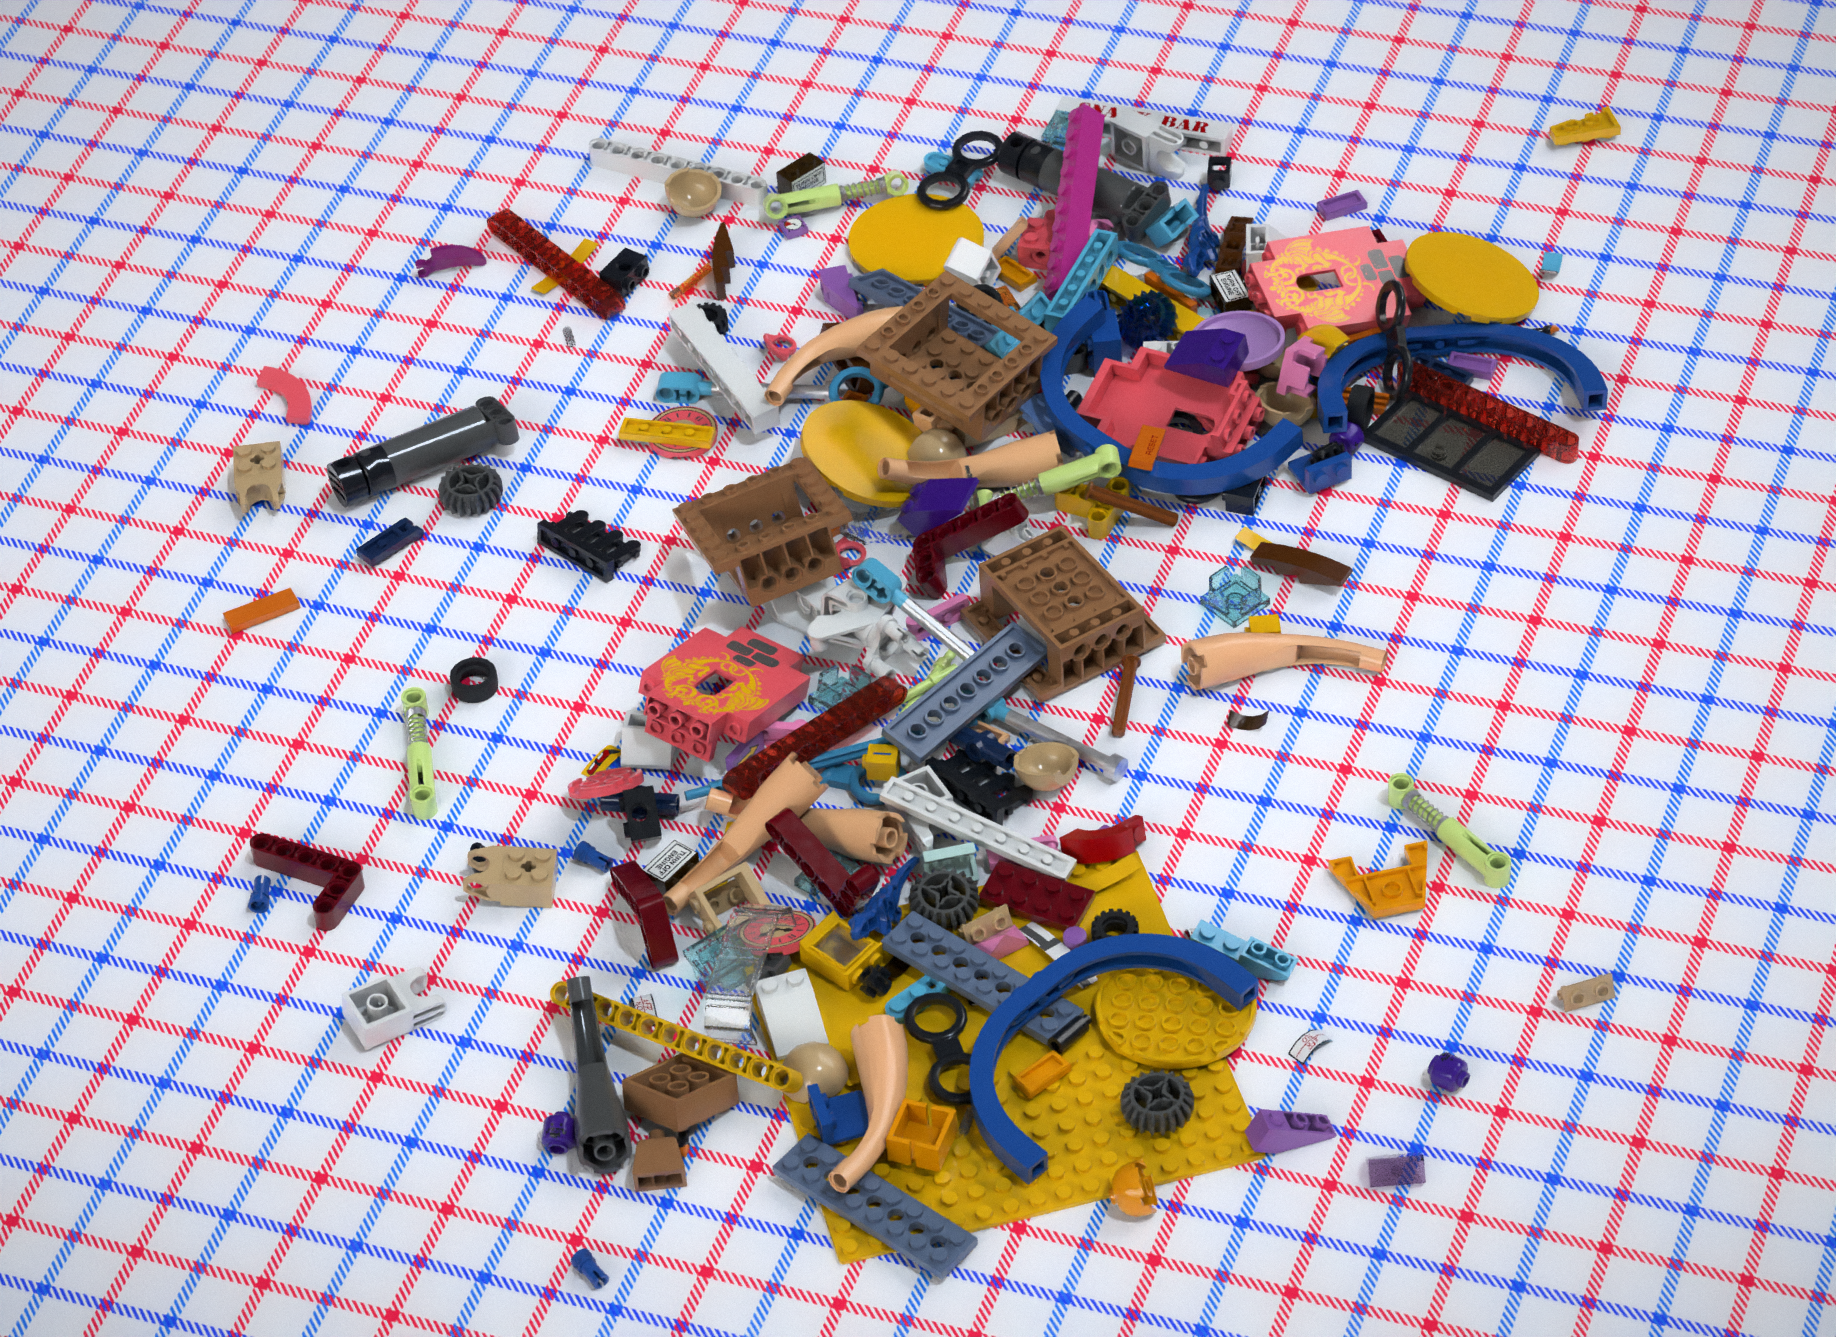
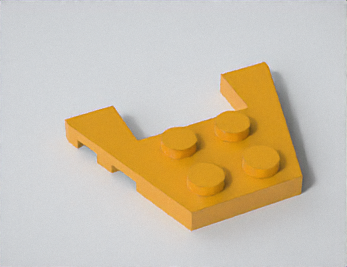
M1427 840L1404 845V854L1409 865L1358 875L1351 856L1328 860L1329 871L1374 919L1425 908Z

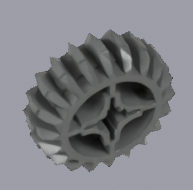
M472 462L469 465L462 463L461 467L453 466L452 471H446V475L441 477L438 487L439 498L445 509L450 510L452 514L458 513L460 517L464 514H468L469 517L472 514L480 516L481 512L489 513V508H496V503L501 502V496L503 495L502 479L496 472V469H491L490 465L483 466L481 462L477 465H474Z
M944 866L941 871H937L933 867L931 874L924 871L922 878L916 877L915 884L911 885L910 896H908L911 912L915 911L944 929L951 928L954 932L957 925L960 926L966 924V921H972L974 914H977L978 903H980L978 887L974 884L972 877H966L964 871L957 873L955 867L951 871H947Z
M1163 1068L1160 1072H1154L1151 1069L1149 1074L1141 1071L1139 1078L1132 1076L1130 1083H1125L1124 1091H1122L1120 1096V1107L1125 1121L1130 1122L1132 1129L1139 1128L1141 1134L1150 1131L1152 1136L1155 1132H1160L1164 1136L1168 1130L1174 1133L1176 1127L1183 1128L1185 1122L1190 1121L1194 1110V1094L1189 1082H1184L1182 1076L1175 1077L1173 1071L1166 1074Z

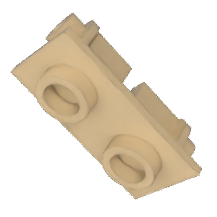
M735 879L704 894L716 916L747 901L746 896Z
M1007 904L995 907L985 915L967 924L960 925V929L957 930L958 936L961 939L965 938L966 942L974 945L1013 926Z
M1612 973L1600 974L1595 978L1568 986H1561L1557 990V997L1559 1000H1563L1565 1012L1615 998Z

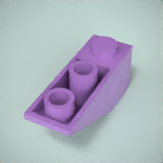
M846 265L819 269L820 288L824 301L848 319L864 314L862 302H857L859 301V294L856 290L848 287L849 278H852L853 274L848 273Z
M1259 1109L1244 1131L1254 1152L1275 1154L1333 1139L1337 1136L1327 1115Z

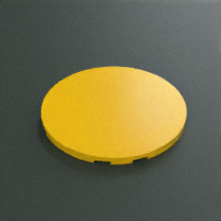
M906 194L883 200L871 206L855 220L848 237L849 252L853 262H856L863 273L883 268L911 284L928 286L945 271L943 266L958 238L963 237L984 247V228L977 214L963 203L953 209L939 211L924 206L917 198V194ZM927 194L929 197L936 200L950 199L949 197L941 195Z
M1432 232L1416 238L1406 252L1405 270L1413 278L1412 283L1430 301L1452 314L1457 315L1459 312L1470 316V320L1489 324L1490 321H1500V324H1511L1530 316L1537 305L1539 288L1530 271L1513 255L1488 241L1455 232Z
M841 400L824 404L807 417L801 430L800 446L803 456L808 458L829 486L833 485L842 491L843 496L871 506L901 507L909 499V491L914 485L881 479L877 474V466L883 457L909 460L907 452L912 443L923 432L903 416L885 407L863 401Z
M1129 968L1115 970L1104 978L1097 992L1095 1011L1101 1034L1122 1055L1148 1066L1183 1069L1212 1063L1236 1050L1247 1039L1254 1027L1257 1017V999L1255 998L1239 1011L1206 985L1187 976L1152 968Z

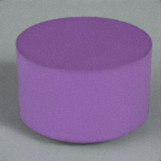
M1077 926L1067 928L1063 933V944L1070 950L1087 944L1086 931Z

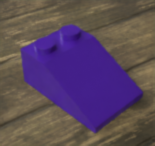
M1225 328L1185 331L1165 363L1164 368L1228 388L1249 354L1246 335Z
M977 478L929 479L922 484L917 483L910 489L909 499L901 505V513L897 521L917 538L922 533L944 524L961 514L977 487L979 480Z

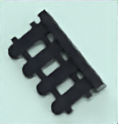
M578 510L574 513L570 511L566 513L564 519L557 523L553 521L550 523L545 519L537 523V543L606 583L614 579L615 567L619 569L626 560L631 557L636 559L640 556L641 543L639 541L630 540L626 543L623 542V532L620 530H612L607 533L606 523L602 520L588 522L589 514L585 510ZM579 527H582L581 529H579V530H577L576 532L572 533V531H574L575 529H577V528H579ZM599 537L597 540L593 541L592 543L589 542V541L593 540L594 538ZM616 547V549H614L613 551L607 553V551H609L610 549Z
M961 748L956 750L955 755L947 760L942 758L937 760L933 756L925 760V766H930L953 796L955 803L1003 826L1004 814L1010 816L1016 807L1023 803L1026 805L1032 803L1033 789L1027 785L1014 786V774L1004 772L998 775L996 773L997 765L987 760L975 762ZM968 766H971V767H972L971 769L965 771L964 773L960 772L961 770L967 768ZM987 778L990 779V781L981 786L978 784ZM1004 791L1008 792L1000 798L996 797Z

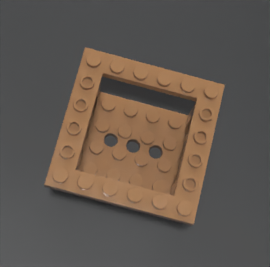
M946 270L856 348V355L870 362V375L979 442H983L1040 390V372L1042 371L1043 356L1057 345L1058 337ZM953 300L1021 341V343L1003 359L996 357L948 328L949 301ZM937 365V366H940V367H942V368H935V369H933L932 366ZM958 377L960 379L951 380L950 378Z
M806 456L795 458L783 466L772 467L760 475L749 476L745 481L737 484L726 485L717 492L706 493L694 501L683 502L678 507L672 509L674 518L715 575L726 571L752 608L843 572L831 529L853 521L852 514ZM794 482L799 485L818 509V513H810L805 517L803 516ZM779 511L776 516L772 517L774 512ZM757 519L755 524L750 525L753 520ZM735 528L731 534H727L729 530Z
M1062 525L978 564L981 600L960 610V617L985 644L1004 629L997 620L1015 611L1047 642L1048 671L1046 672L1038 665L1020 680L1041 703L1120 665L1122 657L1126 654L1138 656L1166 642V634L1144 612V608ZM1017 649L1009 650L1013 654H1021Z

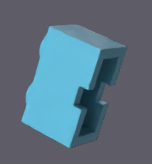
M1184 198L1167 209L1144 231L1155 246L1160 248L1177 237L1199 215L1188 200Z

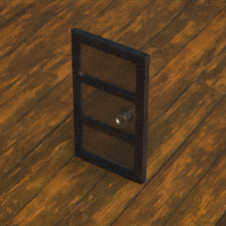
M1408 390L1404 398L1396 400L1363 432L1364 443L1491 502H1494L1541 454V449L1411 390Z

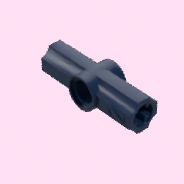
M965 726L948 740L952 744L964 749L967 756L975 762L985 759L1007 771L1013 768L1014 756L1017 754V751L999 743L991 731L985 730L979 733Z
M638 785L637 787H634V788H640V787H645V786ZM622 792L601 797V811L621 812L618 798L623 797ZM654 792L658 815L678 816L680 810L679 794ZM636 809L633 811L632 817L638 820L645 819L647 813L643 809Z

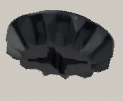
M1333 441L1311 453L1312 456L1308 460L1312 465L1339 455L1344 451L1345 446L1343 442Z

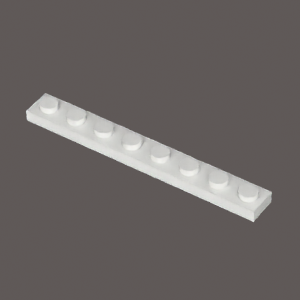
M891 776L880 794L879 801L965 840L974 842L976 845L1036 872L1067 881L1076 867L1077 859L893 776Z

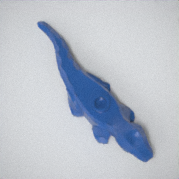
M1207 183L1202 185L1198 199L1195 201L1196 208L1194 210L1199 217L1192 223L1189 241L1187 242L1189 253L1185 255L1182 263L1187 268L1188 274L1192 277H1198L1204 268V261L1212 260L1216 262L1219 260L1218 252L1215 249L1220 246L1219 237L1215 231L1212 232L1207 216V197L1209 191Z
M912 857L898 868L896 874L890 876V882L886 883L885 887L880 888L870 898L868 903H865L864 911L855 914L848 921L852 940L858 941L866 938L872 930L882 933L885 937L892 931V923L894 925L900 923L902 910L898 905L901 891L909 874L920 862L919 857Z

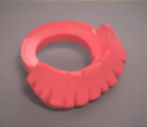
M769 333L763 335L766 348L782 361L787 360L789 355H793L797 350L796 342L788 336L772 335ZM777 340H785L790 342L792 346L790 348L776 347L773 343Z
M846 536L835 543L842 569L859 565L865 560L867 551L861 543L850 541ZM845 549H855L860 552L861 557L851 560L848 557H842L840 552Z

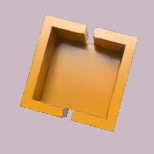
M904 1098L886 1137L888 1160L912 1165L913 1162H916V1167L940 1172L958 1132L956 1110L932 1105V1126H929L927 1103Z

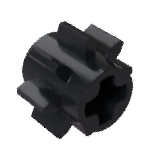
M878 964L875 968L872 965L866 967L859 977V981L863 984L859 989L872 998H875L876 995L879 997L884 996L892 986V981L888 979L891 972Z

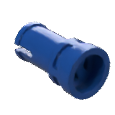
M581 841L577 845L573 855L574 859L584 864H590L604 873L609 871L605 866L610 868L614 862L613 858L597 851L594 846H591L586 841Z
M258 875L254 879L253 892L248 902L249 909L254 913H265L269 909L270 897L268 893L271 879L264 875L263 883H261L262 875Z
M587 1248L578 1250L572 1256L571 1265L581 1274H584L595 1289L602 1288V1285L598 1282L599 1279L604 1285L607 1284L609 1276L598 1266L596 1259Z

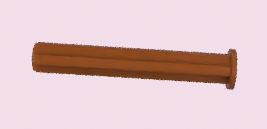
M1089 481L1085 489V500L1090 498L1174 527L1178 522L1179 515L1175 512L1094 485L1093 481Z
M1126 654L1121 659L1123 671L1111 731L1114 736L1123 737L1126 731L1136 670L1141 666V659L1134 654Z

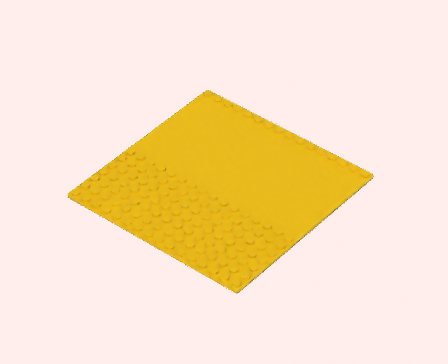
M1137 850L1132 854H1134L1141 868L1095 893V899L1079 926L1087 933V943L1092 942L1091 924L1094 921V917L1096 915L1100 916L1102 911L1107 913L1112 908L1114 911H1117L1118 908L1122 909L1123 913L1127 910L1130 912V916L1134 915L1136 921H1138L1139 934L1148 933L1174 936ZM1126 856L1100 863L1076 864L1067 882L1076 883L1115 864ZM984 885L978 886V895L980 894ZM909 903L898 906L902 910L900 922L911 913ZM978 903L977 914H974L972 921L992 911L993 908ZM1010 914L1013 925H1016L1018 929L1033 922ZM852 917L846 918V919H842V920H844L845 922L848 923V921H849ZM892 923V930H893L897 925H894V924ZM1036 923L1063 943L1064 931ZM957 925L955 932L951 928L946 930L958 936L957 930L960 929V926ZM875 930L870 931L868 936L878 943L884 938L882 933ZM1112 930L1107 932L1106 934L1118 936L1123 934L1124 932L1119 930ZM834 933L827 936V942L823 948L816 947L844 966L861 952ZM920 939L912 940L913 943L924 942ZM1028 939L1029 945L999 959V961L1031 979L1035 972L1043 970L1055 960ZM738 944L735 947V952L746 982L749 975L756 973L754 967L763 957L753 956L744 952ZM800 950L788 954L792 964L784 972L788 973L803 968L806 969L819 1011H823L835 1033L854 1060L855 1056L850 1038L854 1026L858 1024L860 1027L869 1022L868 1017L885 1015L886 1003L925 975L910 965L899 977L888 978L892 981V986L884 996L879 997L876 995L875 998H872L859 989L863 985L862 983L854 986L848 992L800 961ZM883 950V961L880 966L886 965L893 955ZM934 952V953H933V954L936 955V956H937V955H945V953H943V952ZM963 964L954 965L956 968L966 967ZM1110 971L1096 975L1098 980L1084 989L1077 984L1061 995V997L1084 1009V1015L1087 1014L1092 1019V1023L1089 1024V1031L1063 1053L1059 1054L1071 1064V1072L1033 1098L1027 1097L1013 1084L1012 1077L1051 1052L1047 1045L1021 1030L1017 1031L1007 1043L996 1066L994 1086L1001 1106L1012 1122L1048 1153V1169L1029 1185L1005 1166L987 1146L975 1122L971 1104L961 1106L946 1104L934 1096L929 1089L927 1078L931 1066L936 1062L931 1044L922 1043L913 1038L906 1030L904 1024L902 1025L908 1046V1080L905 1098L927 1103L929 1126H932V1105L956 1110L958 1132L940 1172L916 1167V1162H913L912 1165L890 1161L887 1157V1147L869 1171L969 1233L1108 1199L1110 1198L1108 1190L1112 1188V1179L1115 1172L1121 1166L1136 1160L1144 1161L1147 1168L1143 1169L1146 1176L1151 1175L1154 1186H1159L1262 1160L1265 1158L1266 1153L1254 1152L1244 1132L1252 1118L1226 1057L1198 1067L1183 1069L1163 1068L1166 1074L1173 1071L1175 1077L1182 1076L1184 1082H1189L1194 1094V1110L1190 1121L1185 1122L1183 1128L1176 1127L1174 1133L1168 1130L1164 1136L1160 1132H1155L1152 1136L1150 1131L1141 1134L1139 1128L1132 1129L1130 1122L1125 1121L1120 1107V1096L1122 1091H1124L1125 1083H1130L1132 1076L1139 1078L1141 1071L1149 1074L1151 1069L1154 1072H1160L1162 1068L1144 1065L1127 1058L1115 1050L1101 1034L1096 1020L1095 1002L1102 981L1109 973L1113 972ZM1006 989L997 990L999 993L1009 992ZM748 990L771 1060L783 1064L785 1059L777 1060L757 1004L756 994ZM951 990L948 994L960 1000L967 1011L968 1021L964 1031L958 1038L963 1051L972 1054L977 1037L992 1013L979 1005H969L967 998ZM939 1004L931 1005L915 1017V1022L920 1028L933 1033L949 1029L956 1020L953 1010ZM1049 1014L1040 1015L1042 1018L1052 1017ZM961 1064L946 1068L939 1077L942 1087L954 1093L969 1092L970 1066ZM861 1082L852 1086H848L846 1083L836 1096L861 1090L863 1093ZM782 1091L798 1141L807 1133L821 1140L809 1108V1102L804 1104L793 1101ZM863 1137L829 1146L849 1157L860 1144ZM815 1163L807 1164L808 1168H816L818 1166ZM852 1189L847 1194H858L860 1191ZM873 1202L868 1205V1207L870 1208L881 1206V1204L877 1202ZM820 1203L840 1264L846 1265L897 1252ZM892 1216L889 1218L890 1221H900L902 1219L901 1216ZM914 1229L910 1233L913 1235L922 1234L924 1231Z

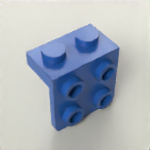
M1348 452L1312 465L1308 460L1312 456L1311 453L1288 462V469L1308 494L1352 479V457Z

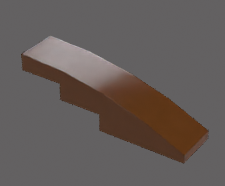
M1231 216L1224 231V240L1220 248L1219 260L1215 266V274L1236 269L1238 274L1240 273L1246 255V224H1253L1254 218Z
M725 222L719 225L712 252L713 277L718 301L727 299L725 284L731 283L730 268H735L734 249Z
M1261 542L1250 556L1253 565L1274 566L1276 574L1296 575L1302 584L1342 587L1353 572L1351 567L1331 558L1282 544Z

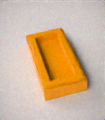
M1007 255L997 260L1001 267L998 278L1017 291L1022 292L1037 282V275Z
M1052 1050L1012 1077L1013 1084L1031 1099L1071 1072V1064L1055 1050Z

